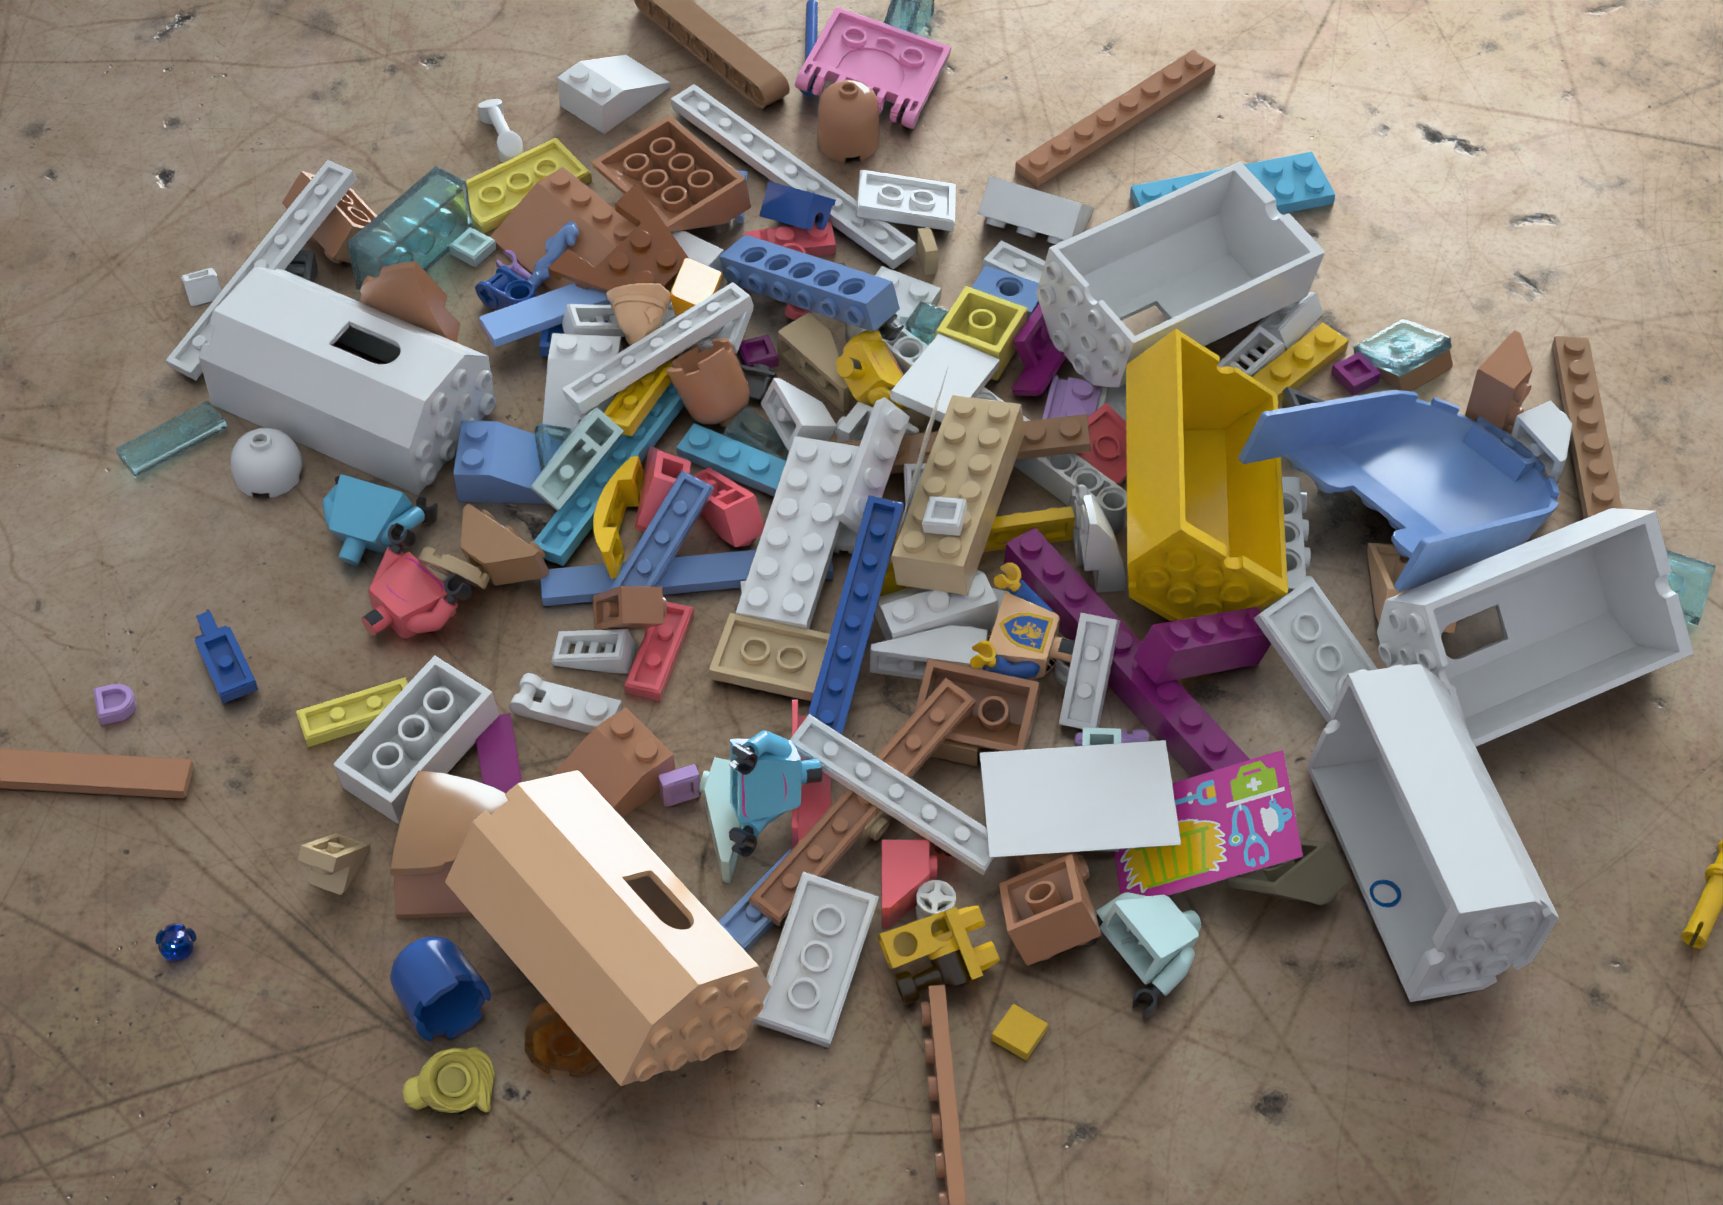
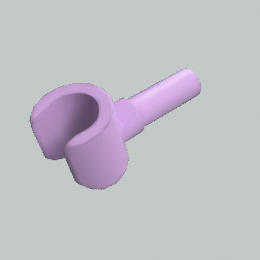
M504 250L503 253L510 257L512 264L507 266L502 264L501 261L496 260V267L506 266L515 274L528 280L532 274L517 263V257L513 251Z

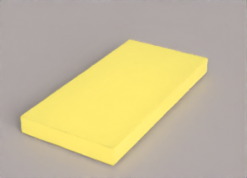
M554 138L447 189V193L452 203L476 229L485 234L499 227L537 182L558 169L564 167L584 184L591 182L592 178L591 172L557 138Z

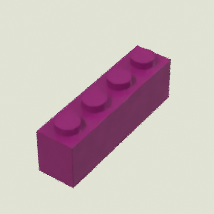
M1257 607L1154 624L1133 658L1152 681L1158 684L1259 664L1271 643L1253 619L1262 611Z

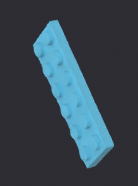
M1312 151L1244 164L1274 196L1276 207L1280 214L1334 204L1336 194ZM1222 169L1133 185L1130 189V197L1135 207L1138 208Z

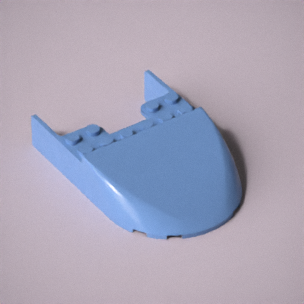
M1389 390L1263 412L1243 447L1238 460L1243 464L1284 457L1289 460V464L1294 469L1304 472L1312 478L1320 490L1330 494L1352 490L1362 498L1361 501L1364 505L1377 510L1388 519L1389 525L1396 529L1391 536L1395 550L1400 555L1409 558L1394 584V588L1399 592L1416 588L1524 544L1552 515L1559 504L1556 499L1560 492L1555 479L1550 477L1547 479L1543 474L1546 466L1527 447L1486 419L1479 416L1477 421H1474L1458 413L1460 406L1433 397L1430 403L1417 399L1418 395L1416 392Z

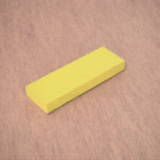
M406 677L297 710L296 714L307 747L365 730L408 684Z

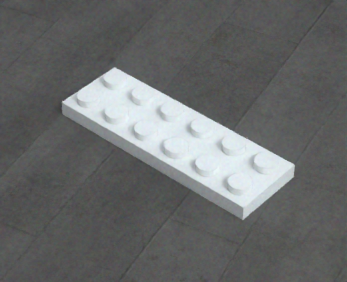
M794 436L736 614L805 629L810 628L843 524L834 515L859 446Z

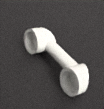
M489 99L477 105L479 119L483 123L493 124L499 135L497 138L499 160L504 163L524 153L520 136L510 131L504 119L502 100Z

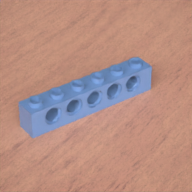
M746 234L719 255L723 275L727 283L733 282L743 289L872 332L877 330L900 310L893 281Z

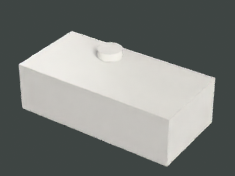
M434 655L333 764L342 787L399 825L417 772L427 771L447 774L474 745L476 739L499 716L493 692Z

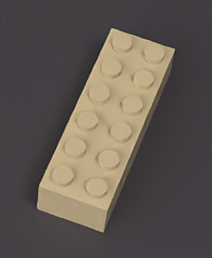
M952 395L891 555L897 585L961 595L969 594L1025 435L1021 404ZM930 496L966 499L967 511L960 536L923 533L922 522Z

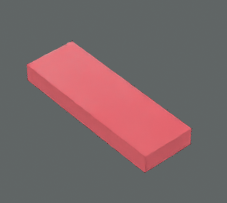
M667 602L664 624L647 628L624 685L626 694L661 701L693 620L694 607Z

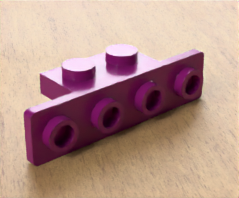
M1039 303L1013 340L1016 351L1025 367L1011 388L1013 395H1041L1066 359L1064 352L1059 351L1050 339Z

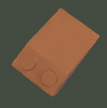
M624 707L596 726L551 776L578 770L623 818L660 792L658 775L675 770L674 754L627 707Z

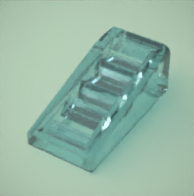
M746 406L726 427L724 436L782 460H787L788 450L782 456L776 454L780 447L787 448L774 426ZM756 436L761 437V439H760L759 441H757V440L754 439V438H755ZM768 441L774 443L770 449L765 446Z

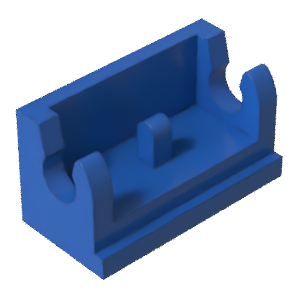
M768 181L759 216L811 230L815 222V216L819 213L817 229L823 230L828 223L831 208L835 206L836 199Z

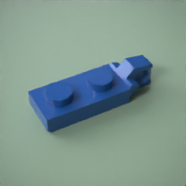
M210 611L197 615L196 618L202 635L195 637V644L222 704L258 690L255 678L231 627L226 625L218 628Z

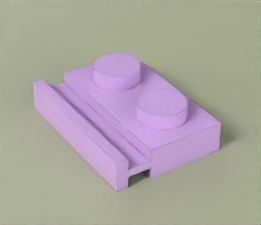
M1054 375L1042 419L1087 414L1088 418L1096 411L1102 386H1094L1087 380L1068 377V380L1058 379V375Z

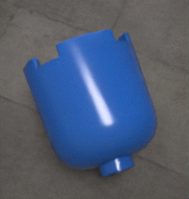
M437 936L420 938L405 947L393 962L390 981L395 995L418 1035L425 1040L433 1041V1036L446 1034L449 1039H453L468 1031L483 1017L480 1009L485 1000L489 1001L491 999L489 987L462 950L448 938Z

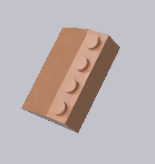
M670 115L591 162L592 167L623 194L628 192L634 185L639 187L670 232L725 224L751 208L746 178Z
M562 167L537 182L491 234L490 238L496 241V247L501 252H504V250L513 251L516 254L517 263L530 274H533L536 262L547 254L545 251L546 240L555 236L563 228V225L570 221L577 225L579 235L575 239V245H568L567 249L569 248L593 267L601 263L637 226L617 213L614 207ZM550 277L541 285L550 292L575 282L562 277L560 280Z

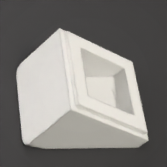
M212 268L182 275L181 277L191 306L212 302L222 291L217 274Z

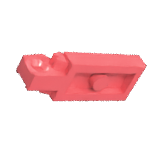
M828 222L823 230L817 229V223H815L811 230L796 226H783L743 233V236L746 234L780 246L786 243H796L805 249L806 254L812 256L833 255L836 253V243L831 222Z

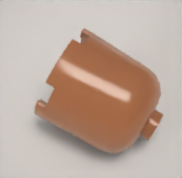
M842 80L831 84L824 90L819 99L817 140L820 144V151L828 158L839 162H845L846 158L858 156L859 160H865L873 155L879 147L880 136L879 103L874 91L866 84L856 80Z
M716 338L711 340L712 347L700 351L698 345L678 355L671 361L673 367L667 368L666 371L694 420L706 425L719 423L721 427H724L739 419L738 414L749 402L750 388L729 339Z

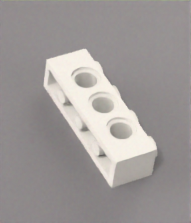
M1282 476L1289 594L1312 578V576H1306V569L1310 567L1311 551L1310 547H1304V541L1308 540L1309 521L1302 517V513H1306L1307 492H1301L1300 477Z

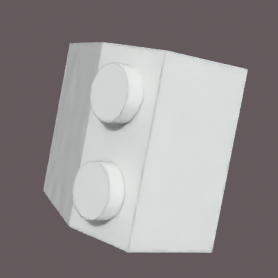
M627 55L580 61L557 77L560 106L604 135L670 88L669 81Z
M552 333L547 363L542 437L566 439L571 434L573 413H582L566 400L562 388L622 351L620 336ZM618 392L601 402L596 408L604 413ZM591 409V410L585 412L584 414H588V413H590V412H591L592 410H594V409Z

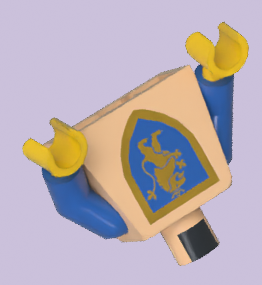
M1007 563L1000 566V569L1006 573L1007 577L1003 574L995 576L994 584L1000 589L1009 587L1010 590L1009 593H1004L989 641L983 640L972 646V650L979 654L970 659L971 666L976 669L984 666V670L1031 679L1035 676H1045L1050 658L1071 663L1075 641L1057 636L1060 617L1023 580H1020L1021 571L1016 564Z

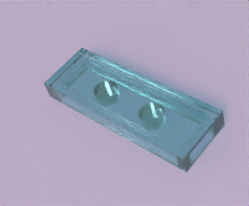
M207 400L116 448V452L120 460L136 478L228 428L225 419Z

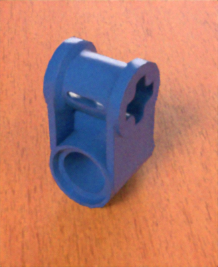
M500 266L493 277L486 282L480 281L475 286L476 293L483 304L496 311L536 297L534 285L515 274L506 266Z

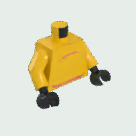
M894 314L874 332L865 330L853 336L844 346L843 354L836 360L837 373L844 378L853 397L857 401L874 407L877 400L885 397L903 411L910 408L890 400L891 390L904 374L887 343L882 341V338L889 341L896 339L904 328V325L897 328L891 325L897 317V314Z

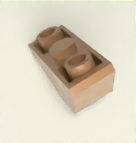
M469 503L463 507L460 548L469 564L479 568L482 574L486 573L489 575V582L495 586L545 578L550 573L543 560L546 555L535 542H525L515 529L509 525L503 527L485 509L479 511Z

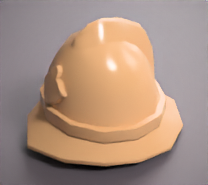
M659 283L622 285L606 292L607 299L612 304L611 308L616 315L618 325L625 334L627 343L630 345L660 328L663 317L667 314V306L671 303L670 292Z

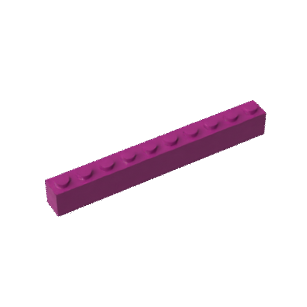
M1036 528L1006 543L1004 564H1016L1021 571L1020 580H1023L1060 617L1058 631L1064 638L1075 641L1080 613L1120 620L1108 686L1158 741L1166 740L1167 751L1190 777L1250 760L1177 680L1158 684L1152 681L1133 658L1142 642Z

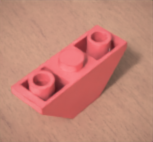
M650 446L647 453L634 529L645 532L681 471L689 474L691 461Z

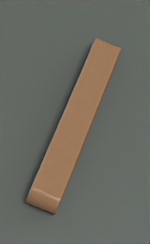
M634 0L636 6L644 15L760 109L771 105L789 94V83L781 71L692 0Z

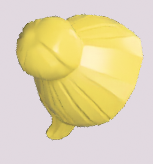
M470 1047L468 1049L451 1048L439 1051L425 1062L419 1076L410 1077L405 1082L402 1089L404 1101L408 1107L416 1110L429 1105L436 1111L458 1113L477 1106L481 1111L487 1113L491 1109V1095L495 1076L492 1061L484 1051L477 1047Z

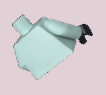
M1125 892L1097 909L1096 912L1098 914L1096 916L1100 930L1145 985L1151 982L1154 984L1151 989H1140L1133 996L1132 1008L1137 1006L1138 1002L1142 1000L1149 1001L1152 1004L1143 1013V1019H1149L1156 1013L1157 999L1162 994L1167 996L1187 975L1195 957L1193 947L1199 939L1198 932L1201 929V920L1195 911L1181 912L1170 897L1164 894L1144 896ZM1098 937L1090 940L1083 946H1090L1097 941Z

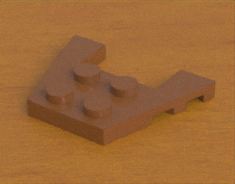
M634 185L615 203V211L637 226V228L601 263L593 267L568 248L548 267L549 276L557 280H560L561 277L575 282L576 286L586 290L591 287L606 293L614 287L636 283H659L668 290L674 284L684 259H689V257L639 187Z

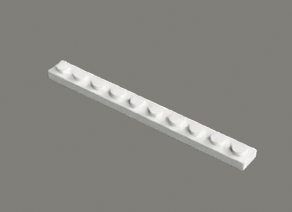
M695 84L671 98V108L772 182L836 199L835 206L831 208L828 222H831L835 228L890 268H896L916 254L917 243L886 221L856 217L857 200Z

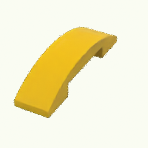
M639 456L629 458L613 474L600 494L594 512L593 530L606 571L611 579H616L619 575L625 557L619 530L626 507L639 505L644 476Z

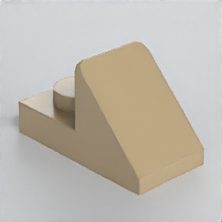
M333 833L301 845L297 861L311 865L308 879L311 885L341 895L347 890L366 858L370 844Z

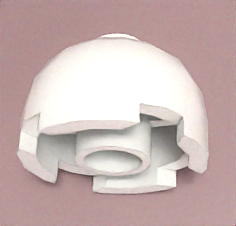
M267 427L249 431L238 439L231 452L233 480L238 489L248 496L253 497L254 492L258 494L269 493L270 498L277 497L290 491L300 480L299 474L303 467L301 453L294 440L279 429Z

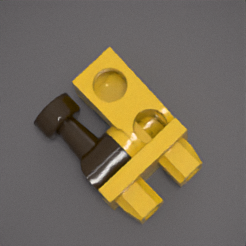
M978 905L959 910L957 907H953L876 935L889 969L896 968L926 955L930 959L932 967L914 976L908 970L894 975L897 989L905 1006L918 1001L920 998L919 991L928 989V986L943 984L948 986L960 985L983 976V970L1000 961L992 941L972 947L967 935L968 932L986 925Z

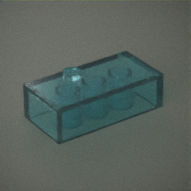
M435 166L353 236L347 244L357 290L360 291L361 285L368 275L379 277L381 269L385 266L416 261L426 272L450 251L449 245L468 228H473L467 182Z

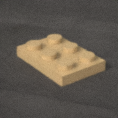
M730 613L709 668V679L812 701L830 634Z

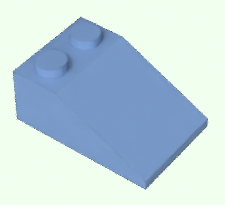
M461 421L453 473L458 502L548 504L530 487L562 443L497 421Z

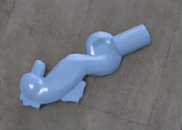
M570 221L564 224L563 228L555 236L546 240L545 251L547 254L536 262L534 272L527 280L534 285L535 292L545 280L551 277L549 276L548 267L566 251L568 245H575V239L579 235V230L574 222Z

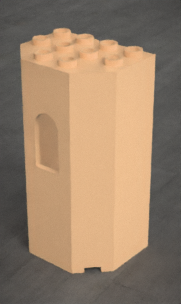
M578 770L517 783L504 794L508 801L501 805L492 815L485 810L472 821L445 883L620 1086L638 1080L641 1082L646 1081L653 1075L667 1070L675 1071L682 1067L687 1060L689 1062L696 1060L704 1061L722 1051H733L745 1042L748 1036L746 1032L753 1019L762 1011L764 1007L763 1001L771 988L760 967Z

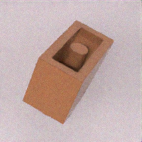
M619 586L593 596L594 630L647 629L664 624L667 602L665 597H663L662 587Z

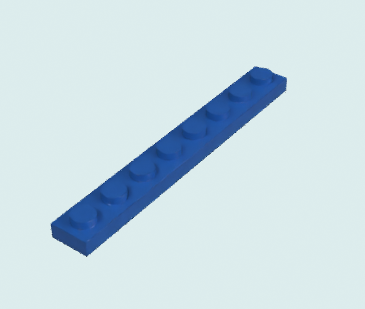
M870 495L867 499L808 715H812L841 735H843L904 507V503Z

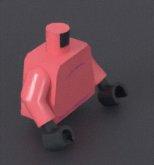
M398 523L391 525L388 530V539L393 543L392 548L387 547L368 589L373 610L363 616L361 620L364 627L373 636L390 626L401 638L408 639L416 634L439 631L448 619L456 614L457 601L469 599L472 595V589L464 583V578L458 574H451L443 583L409 551L403 554V548L411 547L415 543L416 538L415 534L407 529L400 539L404 526Z

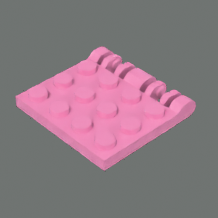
M836 7L802 66L795 82V88L808 92L814 77L817 76L812 94L820 96L826 80L834 83L842 80L862 82L874 91L879 103V114L883 109L885 101L894 103L890 110L889 121L897 123L903 107H905L901 125L914 129L920 113L950 56L951 46Z

